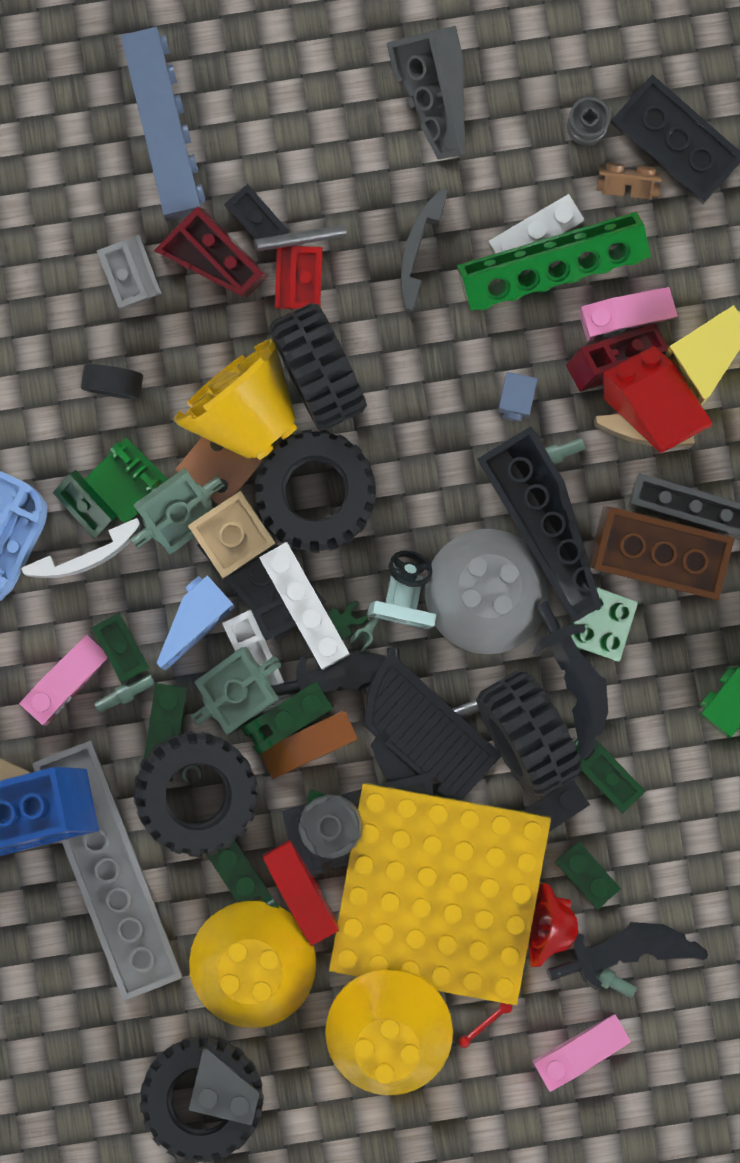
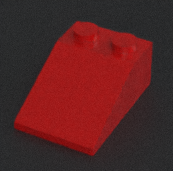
M655 346L603 372L604 400L660 454L712 426L711 419L674 363Z

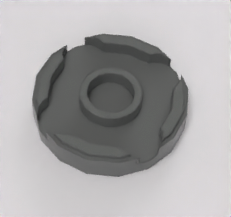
M327 794L313 799L304 807L299 822V833L303 844L310 852L317 856L334 859L348 854L357 846L362 836L363 822L359 810L350 800L340 795Z

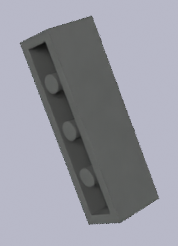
M639 473L637 475L628 503L629 508L740 540V502Z

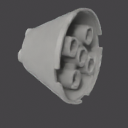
M473 530L452 539L435 556L431 563L432 576L429 582L425 584V602L428 612L436 614V628L449 642L472 653L499 654L523 644L538 630L543 621L535 605L545 600L549 604L550 581L528 544L523 539L502 530Z

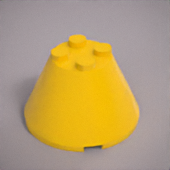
M267 339L254 346L255 352L246 358L242 354L209 380L187 401L190 407L185 414L181 410L178 411L174 417L176 424L247 459L257 457L258 460L263 459L273 450L271 444L279 437L282 439L289 437L297 429V426L294 424L296 417L277 346L272 339Z
M259 900L236 902L213 914L198 931L189 957L191 982L202 1004L222 1021L244 1028L271 1026L292 1015L309 995L316 973L314 945H310L294 916L280 906H278L279 908L272 907Z
M379 969L356 977L337 994L328 1012L325 1036L328 1052L334 1065L348 1081L374 1094L400 1095L424 1086L439 1073L451 1050L453 1025L445 1000L428 981L408 971Z

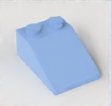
M208 575L203 580L198 576L185 588L188 593L183 596L157 661L159 667L165 671L236 609Z

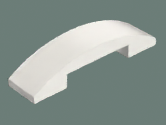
M136 518L108 530L113 540L112 543L57 566L54 558L48 556L22 567L21 570L24 575L35 578H60L90 570L122 551L132 541L130 538L136 535L142 528L141 522Z
M251 610L222 622L235 652L241 647H247L260 666L272 657ZM279 669L268 675L270 685L284 683ZM290 694L278 696L279 701L263 711V713L289 698Z

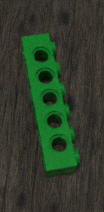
M633 212L459 264L457 269L464 297L470 310H486L492 307L493 304L503 301H516L522 298L523 295L533 292H546L552 289L553 286L563 283H576L582 280L583 277L593 274H606L613 268L623 265H636L643 259L650 258L651 254L645 225L638 213ZM620 243L615 249H609L612 244ZM590 252L585 258H579L582 253ZM560 261L555 267H549L552 262ZM530 270L527 275L519 276L522 271ZM500 279L497 284L489 285L492 280Z

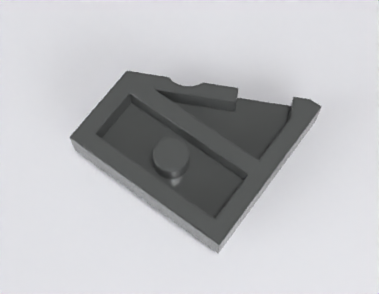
M203 1048L189 1111L252 1126L260 1092L242 1079L231 1067L216 1057L211 1050Z

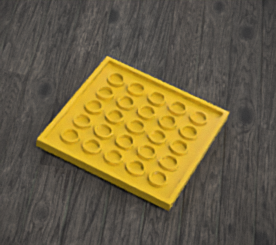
M363 783L358 807L363 822L362 836L357 846L350 851L337 924L339 931L335 935L329 971L353 976H360L379 969L408 971L422 977L440 992L517 1005L551 817Z

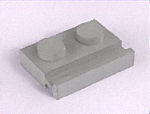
M140 235L97 250L119 310L162 295Z

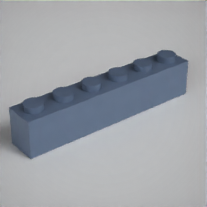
M157 27L121 35L165 220L170 221L187 217L197 206L201 207L200 204L205 203L206 200L202 184L195 185L193 174L199 171L195 155H188L186 144L192 142L187 124L181 125L179 114L184 113L180 94L175 96L173 94L171 84L177 83L173 65H166L164 55L170 53L166 35L159 36Z

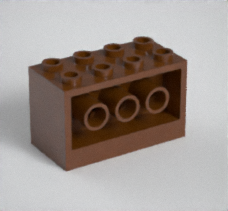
M603 506L589 565L590 568L719 600L735 538L614 507Z

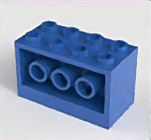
M51 767L0 781V856L99 831L87 769Z

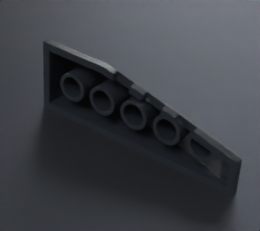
M530 426L477 458L575 623L602 607L565 482L534 429Z

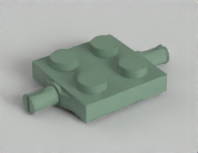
M185 468L134 504V507L143 519L145 528L130 539L139 549L143 544L154 538V540L162 544L169 555L195 537L188 525L213 509L210 496L222 487H225V485L216 476L204 486H201L193 480Z
M241 647L197 679L194 683L203 696L205 706L192 714V719H196L194 721L195 724L200 726L212 716L220 723L226 735L233 734L279 701L268 679V675L281 667L280 662L276 663L279 660L272 656L260 666L248 648Z

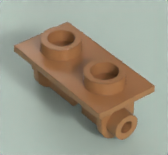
M608 162L606 167L599 166L598 168L599 175H604V179L598 178L596 190L602 191V194L624 196L625 185H631L630 197L652 200V197H659L660 185H656L655 181L662 182L661 173H657L653 167L638 166L637 170L624 169V164Z

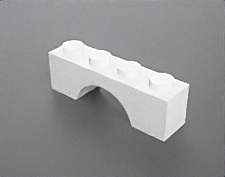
M286 542L259 557L321 669L323 670L350 655L288 543Z

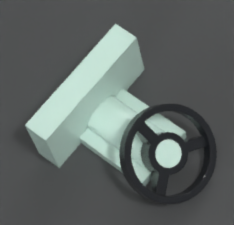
M408 550L396 552L391 557L388 565L391 576L386 602L374 601L370 603L367 616L430 629L435 625L436 614L417 610L421 586L427 584L432 576V566L419 553ZM410 557L418 560L422 563V565H416L412 562H403L398 558ZM393 563L395 564V566L397 567V569H398L399 571H396V570H395ZM427 570L428 576L425 579L422 576H418V574Z

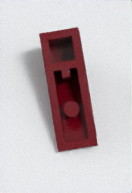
M655 323L582 347L566 364V367L577 388L582 392L603 385V372L653 346L665 354L669 347Z

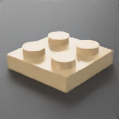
M241 491L188 525L223 579L276 545Z

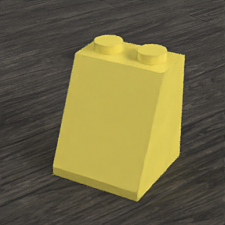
M733 305L672 344L664 354L674 363L701 406L710 397L740 350V310L737 311Z

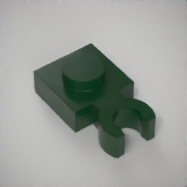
M358 601L349 603L345 613L341 615L336 607L327 612L342 641L352 635L348 626L352 624L361 625L368 619L367 615L359 619L351 615L352 609L360 605Z

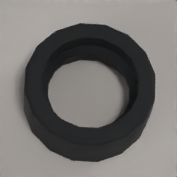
M85 364L81 389L110 397L139 399L143 374L115 366Z

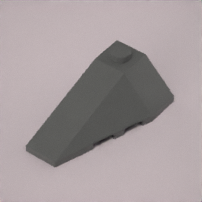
M456 26L386 43L393 74L398 83L403 82L410 96L407 101L410 107L416 108L423 121L421 128L437 159L465 154L463 54Z

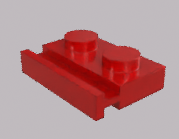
M291 246L277 248L275 310H297L309 303L319 304L321 307L323 247Z

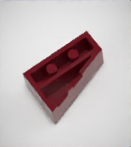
M198 206L154 250L160 255L246 298L269 276L203 208Z

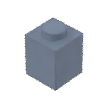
M512 372L506 373L498 413H503L504 419L521 422L522 418H529L538 378Z

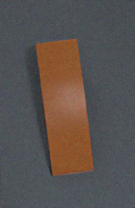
M344 710L284 738L261 753V756L273 780L357 741L358 737Z

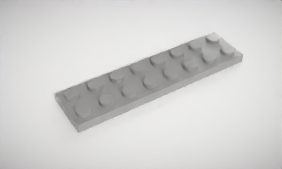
M92 740L32 763L35 772L51 767L87 769L99 831L63 840L62 844L122 1000L126 1001L183 978Z

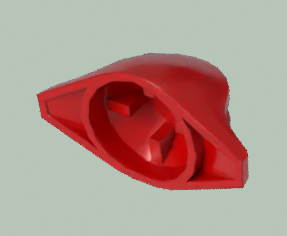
M546 883L539 884L529 937L531 967H541L554 953L570 948L578 934V921L571 910L570 899L556 897L550 885Z

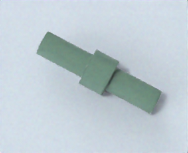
M579 438L561 446L554 444L545 449L555 465L563 462L564 457L585 450L582 439Z
M150 673L128 685L125 682L116 687L115 692L94 702V705L99 714L121 702L124 705L134 700L136 694L154 686L155 682Z
M609 968L595 972L596 978L602 983V987L606 989L611 987L625 996L633 998L637 987L615 976L616 972Z

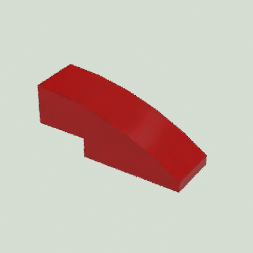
M291 840L263 854V859L281 895L310 945L312 946L338 932L337 918L323 898L322 890L309 872Z

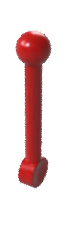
M500 1003L499 1009L467 1036L459 1038V1046L461 1048L469 1047L471 1040L503 1013H510L512 1011V1004Z

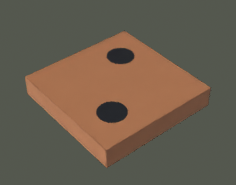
M201 437L175 470L179 472L185 468L193 480L201 486H204L218 476L225 487L211 495L210 499L217 505H220L243 488L260 467L262 459L258 460L257 457L247 459Z

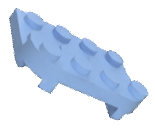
M0 471V601L11 592L22 572L21 568L25 566L43 530L48 510L47 502L36 489Z

